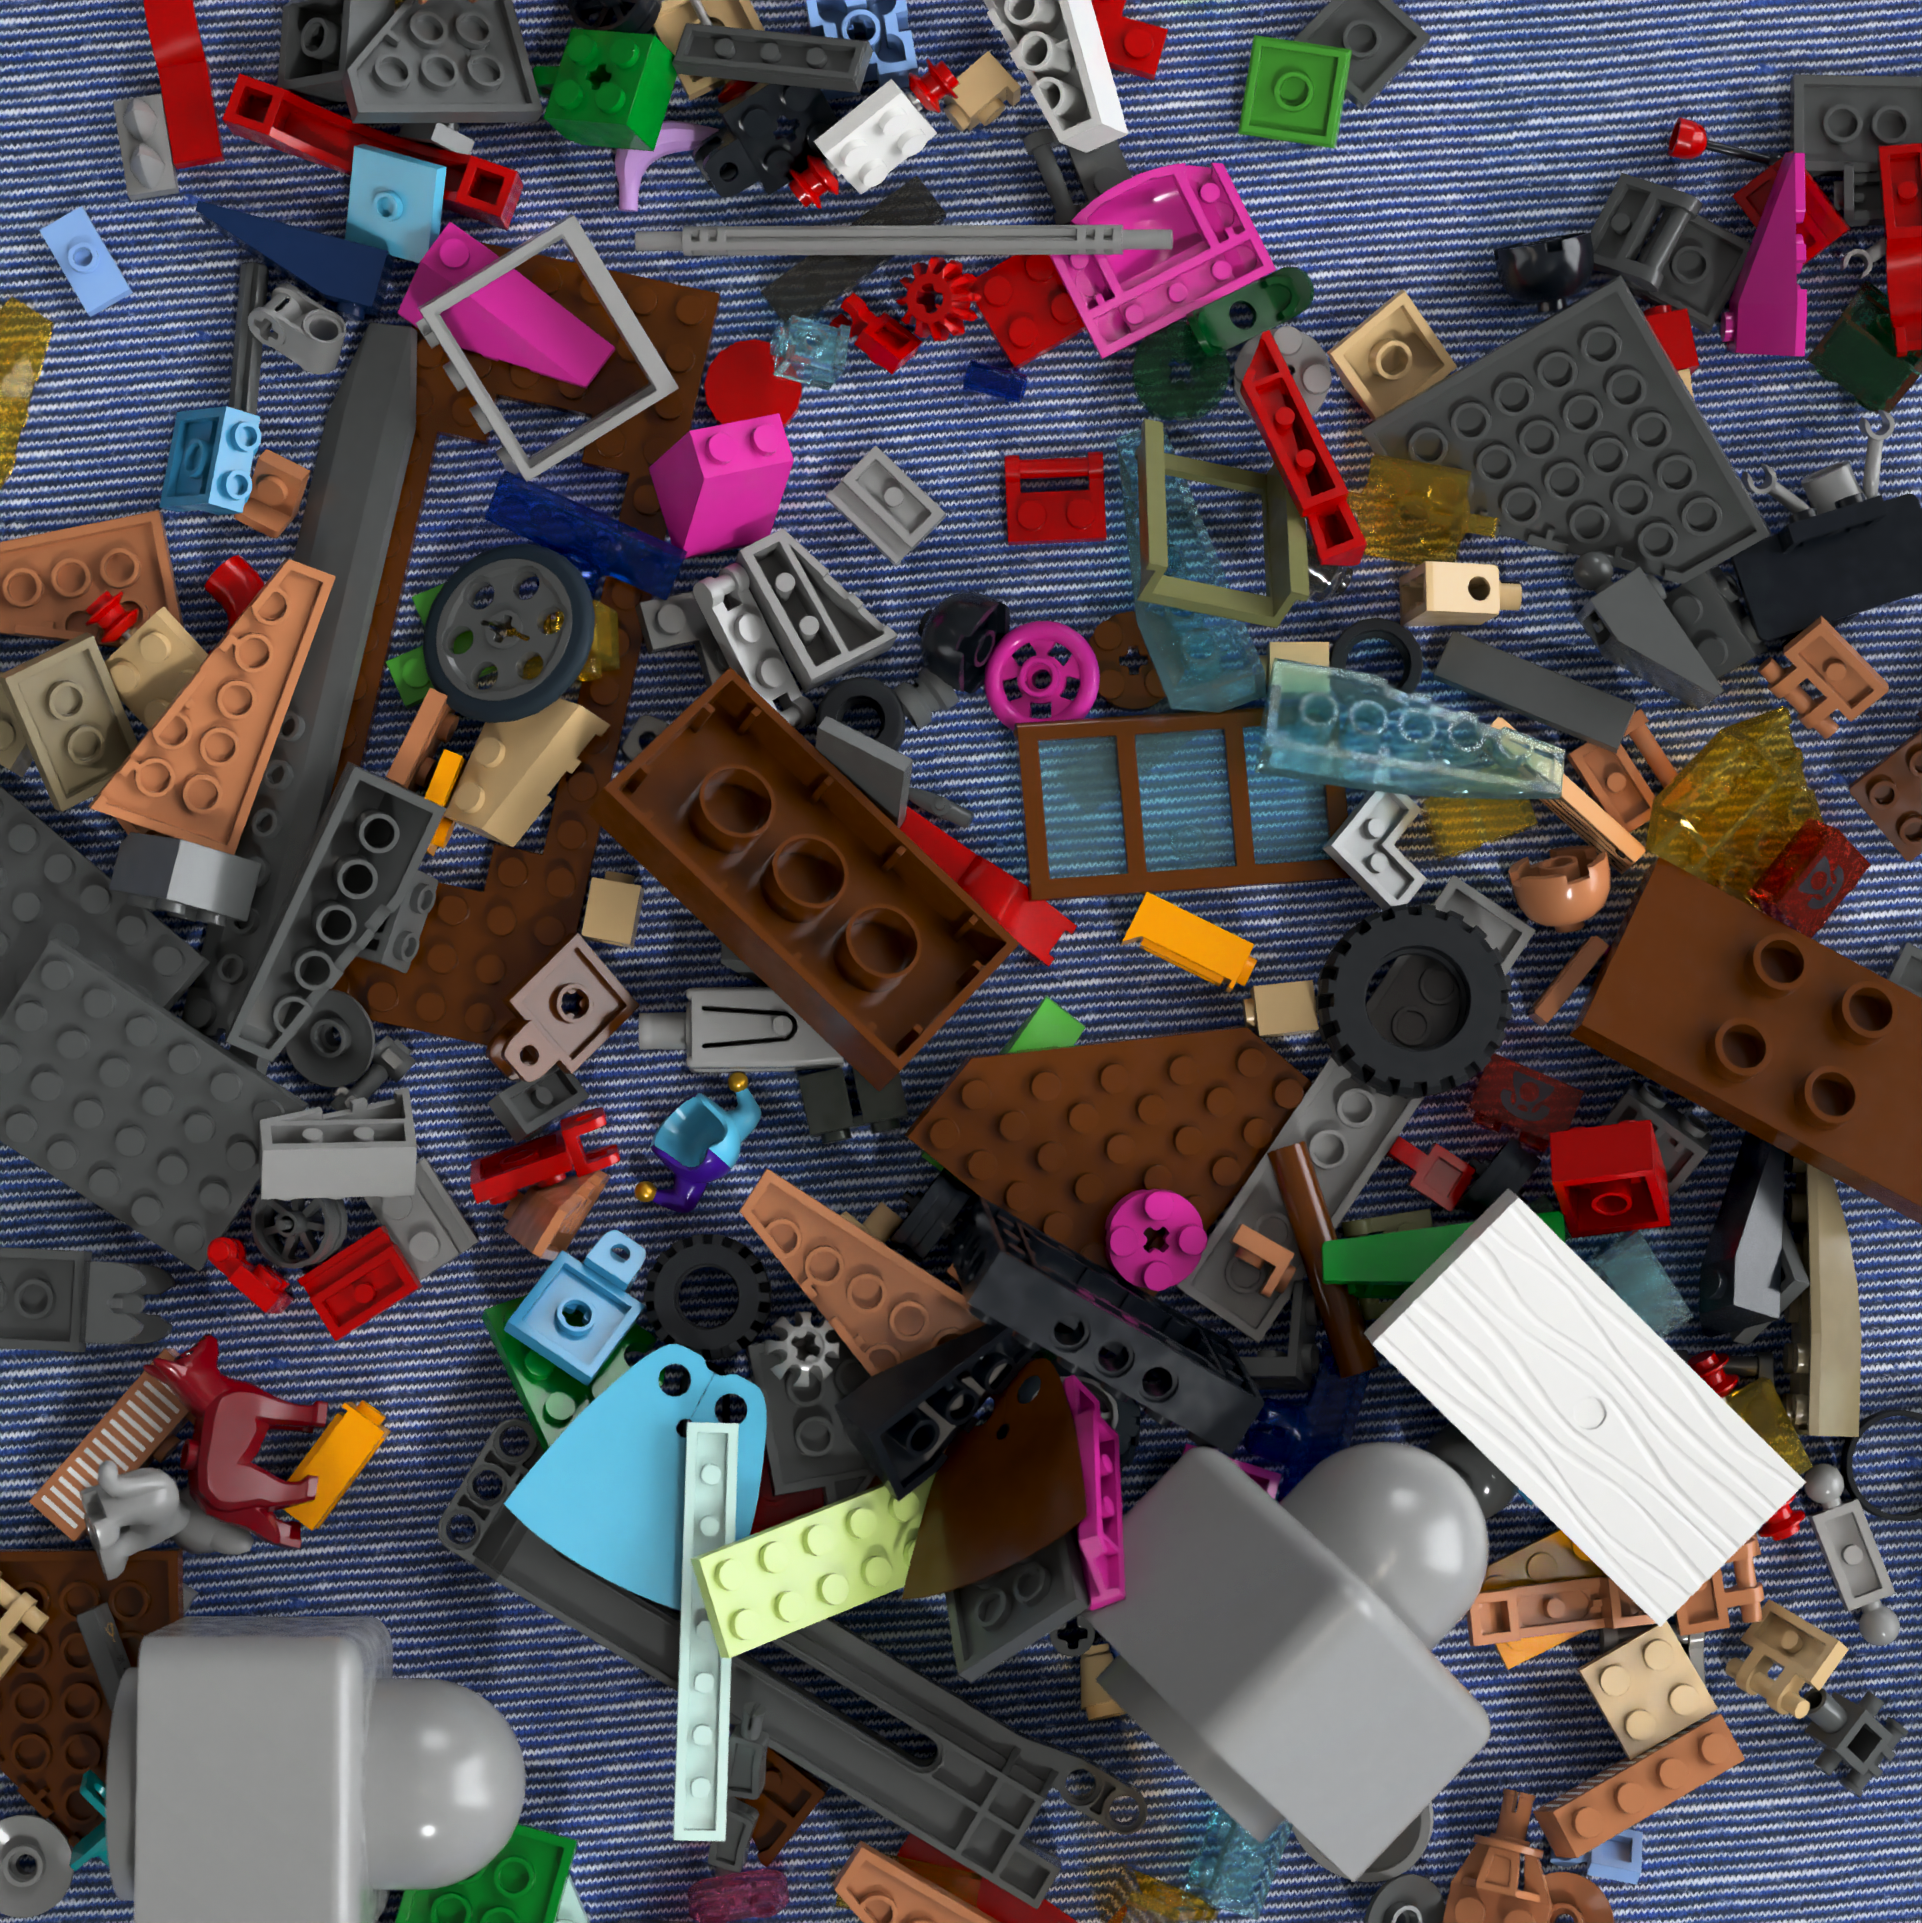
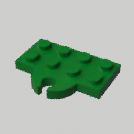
M527 1295L486 1308L482 1315V1320L544 1453L591 1402L631 1368L625 1361L624 1355L633 1351L646 1353L653 1349L657 1340L651 1333L634 1324L587 1387L504 1331L507 1321ZM576 1310L572 1314L565 1311L562 1312L569 1325L574 1327L585 1326L582 1323L584 1314L581 1311ZM666 1367L662 1369L658 1378L660 1388L663 1385Z

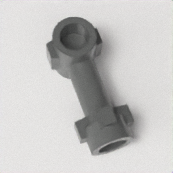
M386 1035L375 1047L372 1059L374 1064L350 1090L341 1085L334 1093L336 1097L330 1105L336 1111L349 1109L350 1100L363 1097L368 1100L388 1077L397 1083L417 1062L409 1055L412 1051L400 1040L396 1039L394 1041L390 1036Z

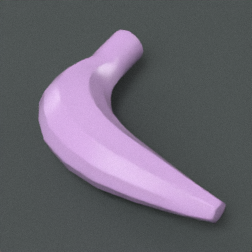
M663 121L654 151L617 148L614 161L619 183L618 210L625 212L638 211L641 179L646 169L655 160L668 154L694 150L699 143L719 129L688 122Z

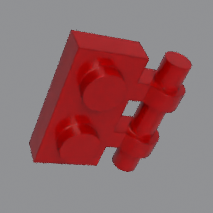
M218 1237L210 1242L207 1248V1256L210 1262L229 1278V1282L265 1313L281 1314L294 1300L285 1291L290 1283L279 1272L269 1265L265 1267L261 1264L254 1266L246 1259L247 1250L242 1241L235 1238Z

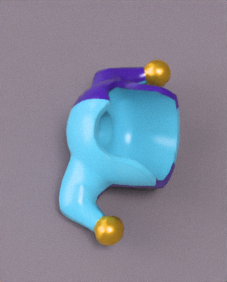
M735 1072L728 1078V1086L732 1091L736 1092L738 1105L734 1110L724 1111L718 1104L702 1093H695L682 1101L666 1117L653 1136L650 1147L663 1164L674 1172L673 1188L660 1190L651 1182H640L634 1190L635 1197L639 1201H652L669 1210L689 1213L696 1208L708 1183L725 1176L733 1168L740 1154L741 1143L756 1128L762 1114L759 1105L748 1089V1078L744 1073Z

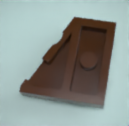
M770 1747L767 1749L765 1785L760 1797L754 1800L735 1797L756 1808L759 1812V1818L752 1838L759 1851L757 1856L761 1864L766 1868L829 1789L800 1765Z

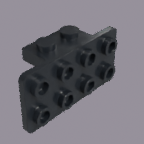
M1863 493L1854 494L1834 503L1836 506L1835 510L1819 514L1817 508L1814 507L1789 516L1790 524H1787L1778 534L1767 537L1732 556L1730 559L1758 639L1768 642L1803 631L1820 616L1829 623L1921 594L1922 508L1919 499L1914 494H1905L1886 501L1883 500L1882 495L1866 500Z

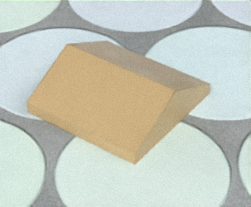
M1404 290L1396 293L1327 352L1343 386L1373 420L1441 381L1457 368L1455 362Z

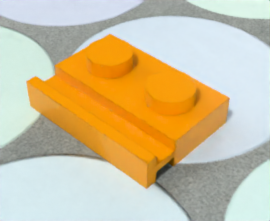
M446 749L443 750L425 798L445 807L447 810L467 764L463 756ZM443 815L425 854L434 857L438 846L441 848L446 847L454 829V821Z

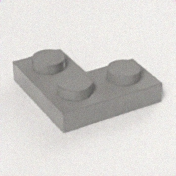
M1389 775L1378 779L1322 848L1383 911L1388 910L1391 906L1407 905L1427 880L1394 846L1422 809Z

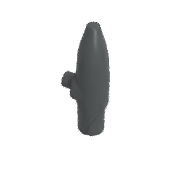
M909 787L908 799L916 806L965 829L970 826L974 818V812L955 804L946 797L923 789Z

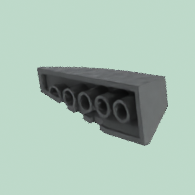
M347 762L267 937L225 1042L273 1062L312 1014L313 1008L342 977L343 971L360 950H363L375 936L374 933L390 913L394 912L402 903L446 811L445 807L358 765Z

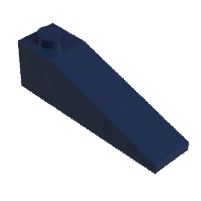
M198 201L196 211L205 224L330 306L336 307L335 313L355 321H363L365 315L379 319L394 266L388 251Z

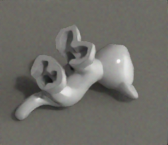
M106 1460L100 1464L98 1469L99 1485L80 1491V1497L86 1512L84 1521L88 1535L107 1581L117 1578L124 1571L129 1556L159 1544L170 1537L180 1548H183L190 1554L219 1552L222 1554L239 1555L249 1552L254 1542L249 1531L222 1523L206 1515L190 1497L189 1483H187L186 1488L179 1492L176 1482L166 1472L159 1469L141 1468L118 1475V1467L114 1461Z

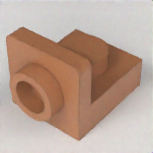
M266 449L257 460L252 477V491L244 505L243 513L234 514V518L257 532L274 539L278 538L298 514L310 470Z
M1239 1224L1229 1243L1238 1247L1234 1256L1258 1270H1261L1264 1263L1272 1267L1258 1294L1265 1298H1270L1274 1290L1283 1294L1297 1269L1289 1264L1294 1253L1246 1225Z

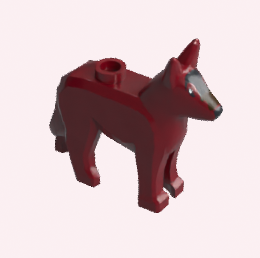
M211 1334L203 1335L190 1349L178 1355L173 1361L155 1358L153 1359L154 1365H144V1371L168 1385L178 1400L195 1417L193 1438L186 1439L180 1457L181 1469L188 1470L190 1497L206 1515L222 1523L243 1528L269 1544L291 1550L300 1549L302 1541L301 1522H284L277 1519L273 1511L314 1501L318 1476L307 1475L300 1481H283L252 1463V1460L258 1454L268 1430L312 1434L314 1427L323 1428L326 1424L328 1402L317 1400L310 1405L287 1402L263 1391L252 1383L239 1381L220 1373L217 1365L219 1356L218 1342Z

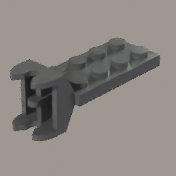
M0 1247V1348L86 1352V1343L149 1344L160 1341L170 1334L173 1325L160 1315L144 1313L145 1300L143 1297L150 1294H163L175 1286V1280L166 1270L153 1265L91 1261L92 1251Z

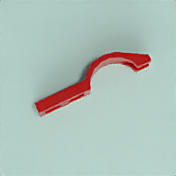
M143 0L149 38L159 73L174 166L176 169H183L225 161L210 68L201 40L194 0Z
M1922 143L1879 146L1877 153L1886 246L1887 299L1896 357L1907 356V351L1922 350Z
M907 806L905 822L899 829L1020 943L1019 945L1028 954L1049 968L1055 959L1049 954L1064 931L1072 935L1077 925L1046 901L1029 902V892L1026 885L1000 867L975 854Z

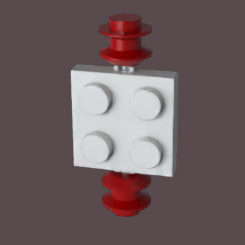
M927 58L928 71L921 77L911 72L908 74L909 88L915 95H912L911 92L905 95L898 85L890 79L814 141L827 158L825 160L826 163L819 157L808 155L806 157L809 168L804 172L799 173L793 169L789 170L794 180L788 186L805 207L814 203L817 208L821 209V195L826 191L835 195L839 194V181L833 174L834 172L837 176L842 174L862 195L869 188L883 182L888 173L905 159L919 153L925 147L926 143L937 132L920 112L923 108L919 103H922L929 111L940 113V99L945 95L955 99L958 98L953 89L960 83L942 60L934 66Z

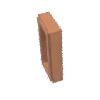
M1597 935L1587 938L1528 1010L1527 1013L1529 1014L1527 1016L1540 1027L1547 1024L1606 952L1609 945Z

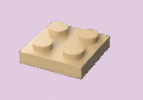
M1668 1621L1661 1627L1653 1624L1577 1669L1627 1758L1630 1760L1718 1710Z

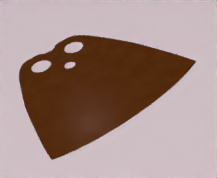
M1038 1358L1027 1363L1003 1393L991 1394L989 1398L994 1400V1410L987 1422L980 1426H974L969 1434L962 1429L944 1452L949 1458L936 1472L911 1557L902 1599H916L938 1595L995 1574L1047 1546L1087 1516L1085 1485L1074 1420L1058 1372L1047 1358ZM1030 1376H1039L1041 1385L1037 1395L1029 1403H1019L1017 1395L1021 1384ZM1004 1424H1009L1010 1430L1007 1436L1001 1440L997 1439L1000 1427Z

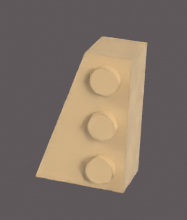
M561 698L539 713L517 721L485 722L444 816L479 836L514 848L552 800L548 795L566 771L571 774L581 763L577 757L595 734L602 737L610 724L583 706Z

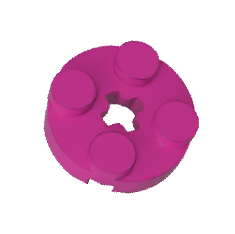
M1141 1189L1127 1194L1110 1211L1104 1229L1107 1231L1105 1237L1106 1247L1104 1246L1106 1258L1115 1272L1135 1286L1149 1288L1154 1291L1165 1290L1186 1279L1198 1265L1202 1252L1205 1250L1208 1242L1207 1234L1203 1229L1202 1219L1195 1207L1184 1197L1165 1189ZM1149 1227L1156 1231L1162 1227L1165 1230L1163 1236L1165 1243L1159 1250L1153 1247L1146 1251L1143 1247L1148 1241L1144 1232Z

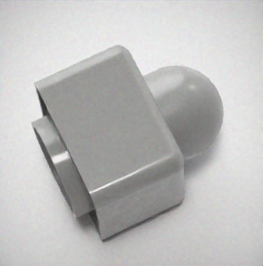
M1396 1442L1362 1443L1336 1452L1315 1466L1280 1503L1276 1502L1222 1452L1206 1446L1193 1447L1185 1452L1122 1518L1126 1599L1096 1610L1086 1609L1080 1613L1119 1653L1096 1678V1681L1183 1771L1258 1842L1262 1844L1287 1819L1345 1875L1355 1882L1471 1761L1490 1738L1491 1724L1483 1706L1431 1652L1469 1611L1484 1582L1489 1556L1488 1532L1484 1515L1470 1487L1450 1465L1425 1450Z
M185 1616L144 1636L140 1648L138 1667H131L125 1671L117 1691L111 1722L106 1777V1837L112 1885L119 1900L134 1901V1923H375L387 1906L390 1890H427L452 1885L484 1868L501 1852L511 1838L523 1809L526 1791V1769L523 1753L518 1739L507 1720L492 1703L480 1694L462 1685L440 1679L393 1678L392 1639L387 1627L377 1618L369 1616Z

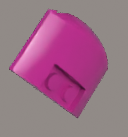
M1212 162L1211 168L1193 165L1185 166L1186 163H1180L1146 171L1105 191L1070 221V225L1123 224L1124 229L1173 230V249L1124 250L1123 255H1049L1101 360L1187 317L1186 314L1233 293L1276 270L1224 164Z

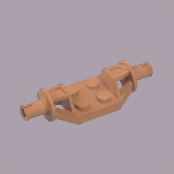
M1503 1789L1504 1795L1496 1833H1490V1837L1474 1834L1473 1842L1477 1844L1451 1881L1442 1923L1550 1922L1553 1905L1540 1862L1544 1851L1529 1847L1530 1842L1525 1841L1533 1801L1536 1798L1535 1795L1520 1792L1519 1795L1517 1791ZM1518 1796H1519L1517 1811L1515 1812V1810H1516V1805H1517V1800H1518ZM1521 1853L1524 1854V1891L1518 1890Z

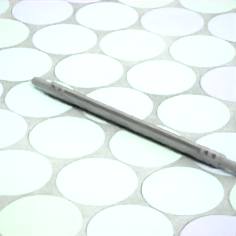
M1123 224L684 226L682 231H636L635 248L636 251H683L684 256L1123 255L1124 250L1173 249V230L1124 229Z

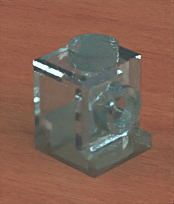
M792 315L783 327H776L772 336L770 354L776 356L773 375L829 390L845 370L851 327L841 324L839 328Z

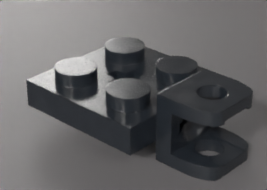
M759 82L717 109L727 128L723 127L699 143L692 153V158L706 183L714 187L721 197L734 196L756 182H759L767 195H771L794 180L789 171L790 169L802 173L809 168L806 156L819 157L823 161L827 159L814 141L835 125L838 120L821 89ZM783 115L788 120L795 118V125L792 128L793 132L785 138L783 135L774 137L773 132L779 127L777 119Z

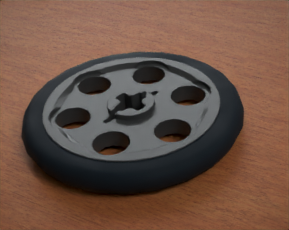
M531 544L499 546L480 553L460 566L444 583L433 601L425 623L423 654L428 677L436 691L448 696L446 704L451 709L473 720L487 723L511 722L539 713L557 701L568 690L584 667L594 639V607L591 592L581 572L566 557L547 547ZM533 576L538 577L539 587L535 595L525 600L520 599L519 589L523 581ZM485 587H493L494 597L492 602L484 609H475L474 599L476 594ZM554 612H563L564 622L562 627L556 633L546 635L543 629L546 618ZM489 625L500 630H512V628H515L528 641L514 635L513 637L505 636L502 638L501 634L489 627ZM472 631L474 638L470 649L465 653L455 654L453 647L456 638L461 633ZM533 657H542L543 668L541 673L534 679L525 680L523 677L525 664ZM488 667H496L498 676L495 683L488 689H479L478 678L481 672Z

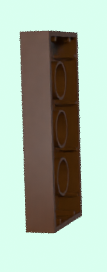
M731 667L602 789L587 810V813L879 1092L908 1064L1020 944Z

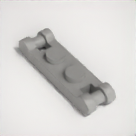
M732 563L719 571L718 577H706L695 583L693 587L695 599L729 667L740 675L793 727L804 728L814 722L816 719L815 708L808 698L802 696L749 590L750 581L746 570L740 564ZM725 595L732 606L728 610L723 603ZM778 698L784 711L777 710L773 702L774 699Z

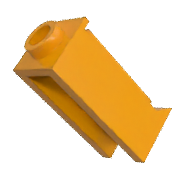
M1146 892L1120 945L1140 940L1142 942L1139 948L1218 987L1222 981L1227 983L1228 986L1225 991L1228 993L1231 992L1235 983L1242 986L1246 985L1257 962V959L1249 956L1255 944L1149 892Z
M361 1400L358 1406L353 1402H344L341 1407L347 1410L346 1414L344 1412L336 1414L287 1480L300 1481L307 1475L318 1476L314 1501L283 1509L311 1531L315 1527L317 1529L321 1527L391 1432L382 1425L386 1416L364 1400Z

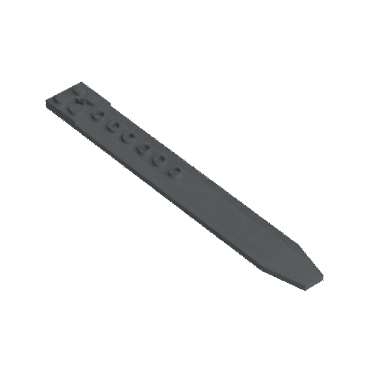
M369 323L327 413L293 561L334 575L336 578L235 852V856L262 863L248 920L245 922L227 919L225 927L208 924L201 955L210 963L196 978L194 986L189 987L181 1018L182 1021L215 1043H218L223 1033H225V1038L228 1034L284 898L330 801L416 430L417 330L409 326ZM231 1045L228 1050L229 1052L266 1076L268 1060Z

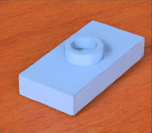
M82 206L39 230L90 317L133 293Z

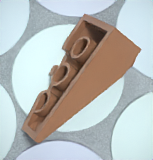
M598 1170L579 1178L577 1175L566 1177L563 1181L544 1188H539L538 1185L531 1186L525 1195L519 1192L515 1198L511 1199L504 1211L503 1217L509 1220L504 1231L534 1255L542 1259L554 1261L562 1250L566 1252L611 1176Z

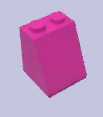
M779 413L691 430L649 467L677 561L746 547L770 535L794 462Z

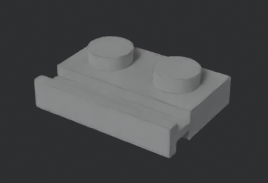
M876 445L841 479V482L832 491L830 490L826 494V500L895 567L946 518V513Z
M427 1158L420 1160L416 1164L415 1196H396L393 1198L364 1197L382 1226L385 1225L389 1231L387 1232L393 1243L397 1244L419 1281L457 1258L472 1246L480 1243V1240Z

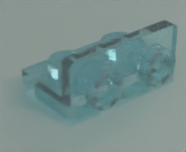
M1217 1804L1207 1820V1832L1198 1856L1191 1863L1186 1891L1209 1905L1258 1920L1293 1824L1284 1820L1261 1844Z

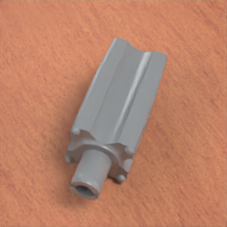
M770 987L689 988L686 991V997L688 998L686 1012L639 1013V1049H686V1064L692 1073H765L844 1068V1058Z

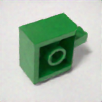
M571 28L560 66H534L532 72L538 94L549 98L543 118L563 137L581 145L654 151L677 78V73L672 65L675 55L653 34Z

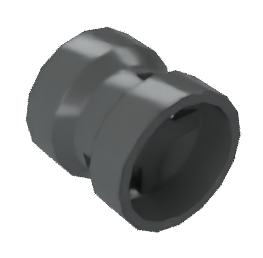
M926 667L919 670L918 678L914 680V684L902 682L892 689L902 703L905 716L918 731L932 721L933 711H947L960 702L952 686L931 673Z

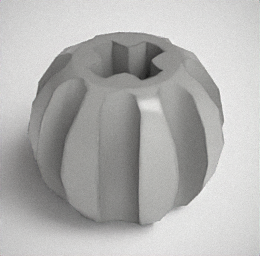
M795 1311V1327L782 1316L771 1326V1329L779 1336L780 1341L765 1340L764 1355L772 1354L779 1358V1364L770 1368V1370L779 1380L789 1370L793 1374L792 1386L809 1387V1371L822 1382L833 1372V1369L825 1362V1357L839 1358V1343H828L825 1339V1334L834 1330L833 1327L823 1318L819 1326L815 1328L811 1324V1312ZM804 1338L808 1341L806 1350L812 1353V1355L799 1360L796 1358L798 1349L792 1346L791 1343L795 1344Z

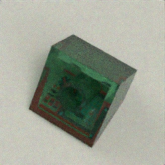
M1867 280L1858 289L1806 359L1815 366L1816 371L1824 379L1837 382L1853 394L1855 400L1863 408L1873 412L1876 411L1878 414L1879 409L1890 413L1922 373V350L1907 351V356L1896 357L1887 295Z

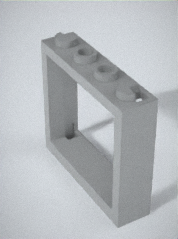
M572 214L564 217L418 307L419 312L423 316L421 320L416 322L420 332L431 349L440 344L450 361L442 366L457 391L459 392L467 387L477 403L469 408L483 433L487 434L493 430L503 445L502 448L496 451V454L509 475L512 477L520 473L526 482L679 389L575 215ZM562 239L649 384L528 458L443 321L440 313Z

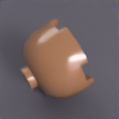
M1569 846L1550 849L1551 858L1530 865L1528 857H1525L1511 865L1508 874L1517 905L1530 920L1543 926H1555V931L1558 933H1569L1582 929L1585 926L1584 921L1595 916L1603 908L1611 889V871L1606 851L1597 855L1596 847Z

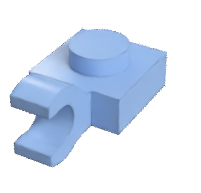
M1626 1829L1578 1858L1556 1857L1551 1848L1550 1862L1562 1867H1570L1581 1862H1587V1875L1637 1885L1642 1869L1643 1832Z

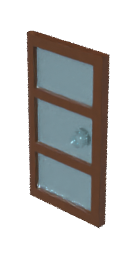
M1337 703L1015 723L1013 735L1016 742L1029 902L1146 894V892L1163 893L1352 879L1322 849L1348 817L1339 724L1340 711Z

